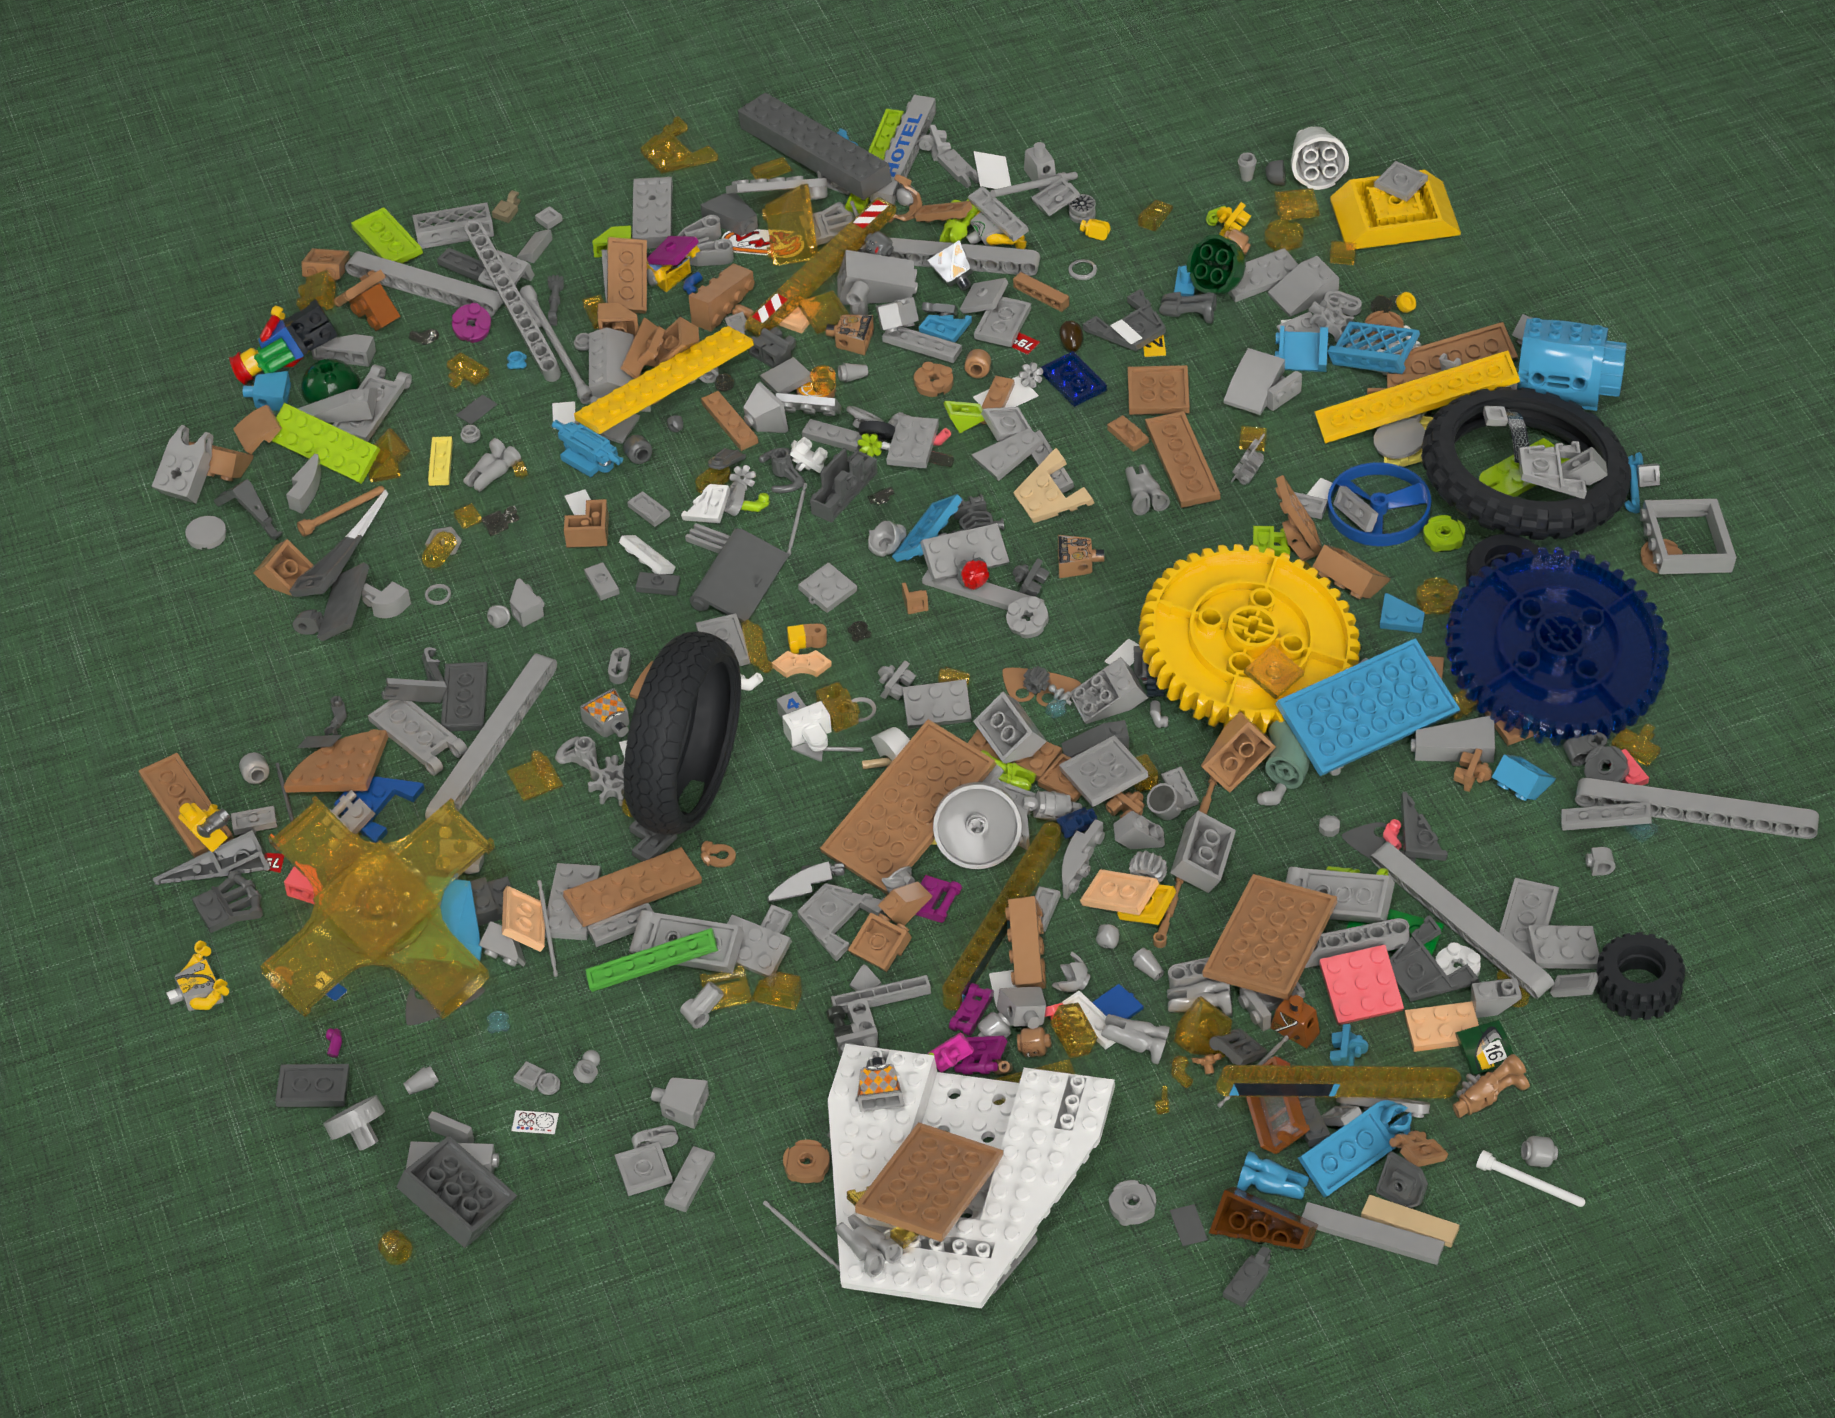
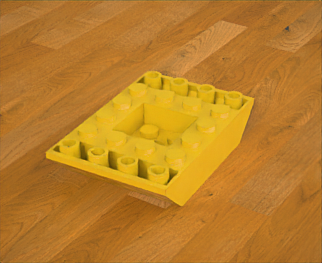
M1418 170L1428 175V181L1407 202L1375 188L1374 182L1380 176L1352 179L1346 182L1330 196L1346 250L1461 235L1443 181L1426 170Z

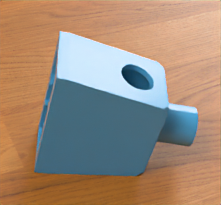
M288 371L258 374L255 377L254 386H243V397H253L254 405L257 409L268 405L271 410L280 411L283 404L288 403L291 388Z

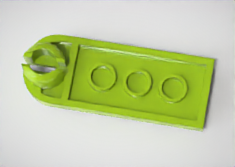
M1545 438L1530 445H1544L1545 448L1555 446ZM1514 455L1488 468L1479 476V481L1485 485L1513 497L1536 486V484L1521 480L1519 463L1514 462ZM1560 458L1561 464L1570 460L1568 458Z

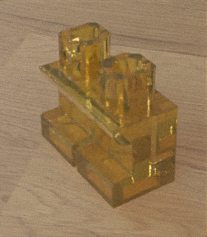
M325 270L306 277V284L298 286V292L302 298L297 299L296 304L300 310L309 306L310 302L315 299L326 310L334 307L336 282L330 273Z

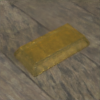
M784 157L757 165L750 170L755 179H770L792 171Z

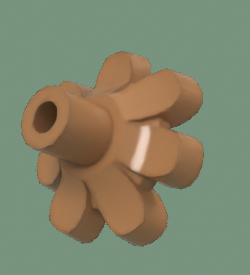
M1221 1053L1209 1054L1205 1058L1195 1057L1191 1059L1193 1063L1204 1065L1205 1074L1214 1073L1213 1064L1221 1059Z

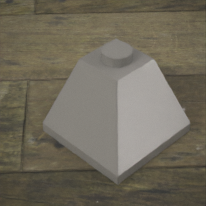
M761 382L757 383L743 407L746 424L749 427L752 426L757 432L786 433L788 426L784 404Z

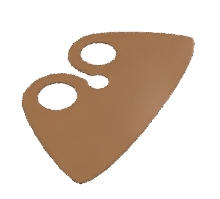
M1005 668L1003 669V679L1008 694L1018 702L1031 700L1034 697L1032 692H1029L1026 698H1018L1016 696L1018 689H1026L1023 686V681L1026 679L1023 675L1028 669ZM1048 672L1050 674V679L1048 680L1050 685H1055L1056 689L1063 688L1064 694L1068 691L1071 692L1081 685L1079 681L1073 678ZM1048 687L1045 691L1041 690L1037 694V702L1045 707L1056 706L1060 700H1054L1052 703L1042 701L1044 694L1051 693L1054 695L1053 692L1048 690Z

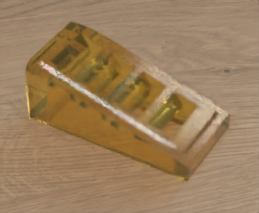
M1155 200L1139 214L1138 226L1156 231L1173 209V205Z

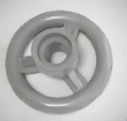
M854 406L847 407V412L855 418L852 425L859 428V424L862 421L883 422L879 417Z

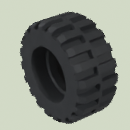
M1636 932L1635 935L1630 933L1623 934L1622 938L1618 936L1611 940V944L1607 943L1599 954L1596 969L1599 978L1595 987L1596 992L1599 994L1600 1000L1604 1004L1607 1003V1007L1614 1012L1616 1010L1618 1015L1625 1017V1015L1630 1016L1633 1020L1638 1018L1650 1020L1653 1016L1658 1018L1664 1015V1011L1666 1013L1670 1012L1680 1000L1685 977L1683 958L1680 953H1677V949L1672 944L1668 945L1667 940L1663 938L1658 939L1654 934L1643 935V932ZM1631 969H1642L1654 974L1658 980L1650 983H1637L1627 979L1621 973Z

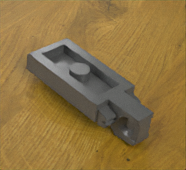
M1263 1246L1256 1257L1251 1255L1249 1259L1247 1258L1223 1291V1297L1244 1308L1268 1275L1270 1268L1268 1262L1271 1259V1250Z

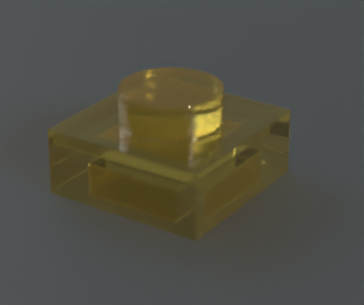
M473 504L454 511V516L463 529L482 522L481 516Z

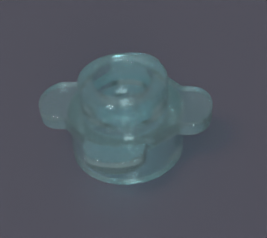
M1056 699L1049 702L1045 713L1047 715L1050 714L1051 718L1062 716L1067 711L1065 707L1066 700Z
M494 1011L488 1015V1032L508 1031L510 1029V1025L507 1022L509 1015L502 1011Z

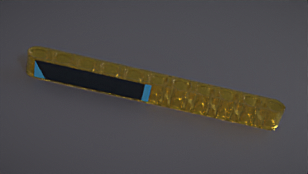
M1048 822L1041 827L943 984L942 994L945 1008L949 1010L959 1009L968 993L970 985L972 983L976 984L1006 936L1007 929H1010V921H1007L1005 912L1006 907H1009L1008 900L1030 897L1061 846V828L1057 823Z
M1227 1065L1221 1072L1216 1089L1224 1096L1450 1098L1453 1096L1461 1080V1075L1456 1069L1450 1067Z

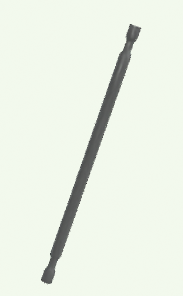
M277 762L275 766L278 771L295 840H299L288 794L284 789L285 783L280 770V764Z

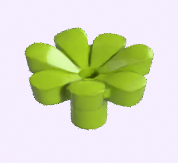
M865 433L862 435V439H859L857 442L859 446H862L859 451L867 453L871 457L874 454L879 456L882 452L880 448L883 444L878 440L877 434L870 436Z

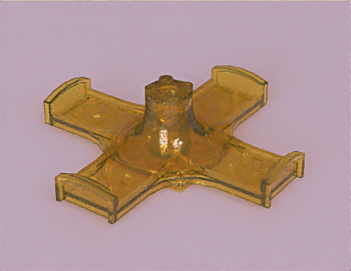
M314 796L312 798L313 803L276 836L272 833L268 836L270 844L276 851L279 850L309 881L314 892V907L311 918L304 927L260 966L262 974L298 1012L306 1017L311 1012V1007L357 968L372 965L392 968L402 975L436 1010V1013L444 1019L471 997L489 978L487 968L450 932L444 923L441 913L444 891L485 852L489 854L495 849L494 840L491 837L486 840L456 810L454 800L450 798L419 827L404 838L390 843H383L381 840L377 843L368 842L352 833Z

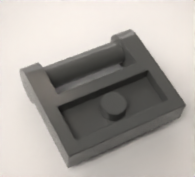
M1240 1028L1234 1029L1230 1034L1222 1037H1212L1209 1042L1213 1050H1220L1233 1064L1239 1067L1262 1059L1267 1053L1264 1047Z

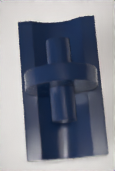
M1083 807L1056 820L1060 824V831L1064 833V837L1067 839L1074 836L1076 831L1083 832L1088 830L1092 822L1097 819L1093 808L1086 810Z

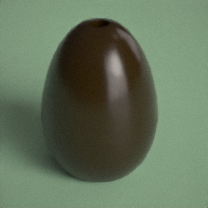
M1066 321L1061 325L1059 337L1063 346L1070 352H1076L1080 349L1083 341V331L1077 322Z

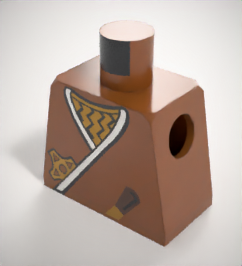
M1291 995L1289 1000L1284 999L1277 1007L1271 1029L1283 1036L1287 1035L1290 1040L1307 1049L1320 1034L1316 1010L1304 1003L1303 998L1299 995Z

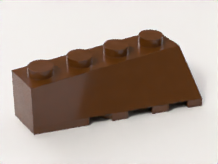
M1231 1187L1223 1192L1209 1234H1220L1233 1238L1249 1239L1255 1242H1266L1273 1245L1304 1249L1311 1246L1318 1224L1236 1187Z

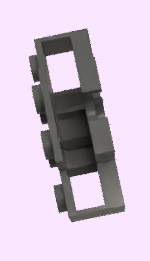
M843 448L820 473L822 487L810 499L811 514L832 523L878 473L877 459L858 450L847 458V450Z

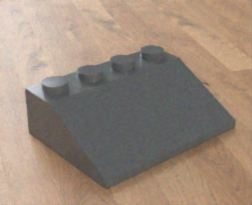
M450 1136L446 1137L404 1170L397 1185V1188L464 1248L475 1241L517 1198V1195Z

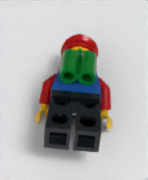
M317 299L310 302V305L286 319L285 313H282V307L274 306L272 308V316L258 339L260 346L257 347V350L250 348L243 353L238 352L235 356L229 357L232 370L242 384L247 385L248 381L253 380L254 376L262 371L266 374L274 373L282 367H294L309 351L338 336L335 327Z

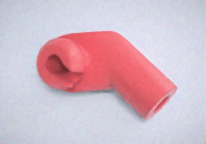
M944 428L936 435L933 446H941L951 436L950 430Z

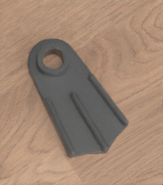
M724 448L708 461V466L713 469H724L744 460L746 455L740 453L738 449L729 450Z

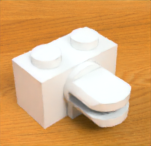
M821 701L782 716L784 734L792 747L807 743L813 751H822L828 746L827 734L832 732L830 714Z

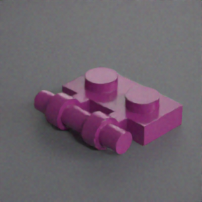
M966 1037L974 1052L962 1059V1064L955 1065V1072L971 1075L973 1072L989 1074L991 1071H997L998 1064L992 1062V1060L1001 1059L1008 1042L1005 1037Z

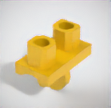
M1241 202L1233 213L1230 207H1221L1217 211L1218 221L1220 223L1225 222L1224 228L1219 235L1224 236L1227 231L1232 229L1241 231L1242 226H1246L1251 215L1244 211L1245 204Z

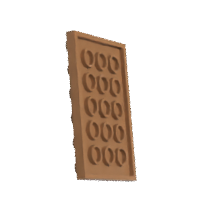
M1253 874L1203 969V977L1289 1000L1337 904V896Z
M918 1122L857 1202L855 1213L942 1242L995 1170L1003 1156L1004 1150Z

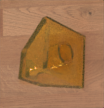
M1200 996L1178 1022L1174 1042L1192 1054L1215 1055L1221 1053V1058H1223L1225 1054L1220 1050H1213L1209 1042L1212 1037H1222L1230 1034L1232 1019Z

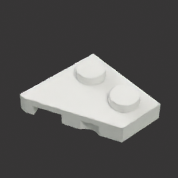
M709 484L703 490V493L693 501L694 505L688 512L683 511L682 519L686 521L720 523L730 493L729 486Z

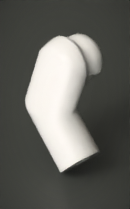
M755 673L749 679H746L743 675L741 677V689L751 691L763 681L762 675Z

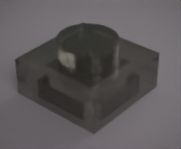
M886 487L867 497L870 504L878 502V505L889 501V496L895 493L892 487Z

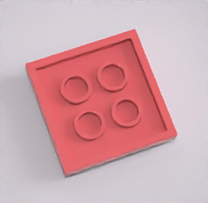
M1385 945L1319 960L1337 1026L1403 1011L1404 1006Z

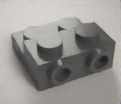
M485 877L470 881L478 926L490 923V921L501 920L503 915V891L507 886L511 887L508 877L489 882L486 881Z

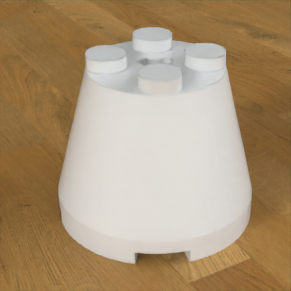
M1308 127L1298 131L1294 140L1291 158V168L1295 178L1307 186V188L1314 190L1332 187L1347 172L1349 166V156L1345 146L1339 139L1322 127Z

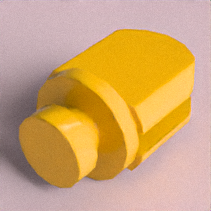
M1089 219L1088 223L1086 220H1082L1080 225V231H1085L1086 236L1099 240H1105L1111 230L1108 222L1097 219Z

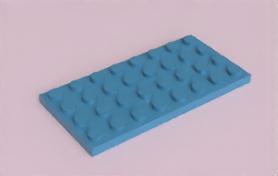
M1416 638L1279 699L1275 703L1319 776L1325 775L1416 733L1418 729L1429 727L1460 711L1459 706Z

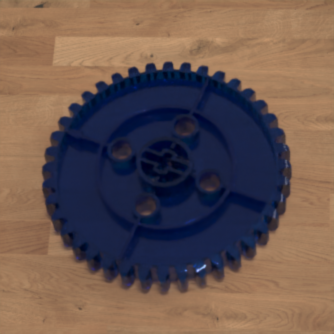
M1539 547L1537 554L1533 555L1532 551L1527 548L1522 549L1520 558L1511 552L1506 555L1505 561L1498 558L1492 560L1490 567L1483 566L1480 568L1477 576H1471L1467 581L1466 587L1460 589L1448 618L1447 634L1445 637V643L1448 646L1446 656L1452 662L1450 666L1451 673L1458 676L1457 686L1461 689H1467L1465 698L1468 701L1474 702L1478 700L1476 710L1479 713L1491 712L1490 719L1494 720V724L1500 720L1504 721L1503 730L1511 732L1514 728L1519 729L1520 738L1526 739L1529 732L1533 731L1536 743L1542 744L1545 737H1548L1553 746H1559L1562 739L1567 741L1571 738H1579L1589 734L1595 735L1597 732L1604 734L1609 739L1611 732L1615 734L1624 732L1626 725L1633 726L1636 724L1639 716H1644L1648 712L1650 705L1656 701L1669 667L1667 658L1670 649L1666 644L1668 639L1667 631L1662 629L1664 624L1663 618L1655 615L1657 611L1655 603H1646L1649 594L1645 590L1635 591L1637 581L1634 579L1624 581L1622 579L1624 571L1621 569H1616L1613 572L1610 571V562L1606 560L1598 565L1594 563V555L1588 554L1585 559L1580 558L1579 551L1572 549L1568 556L1564 555V551L1560 547H1555L1553 554H1549L1545 547Z

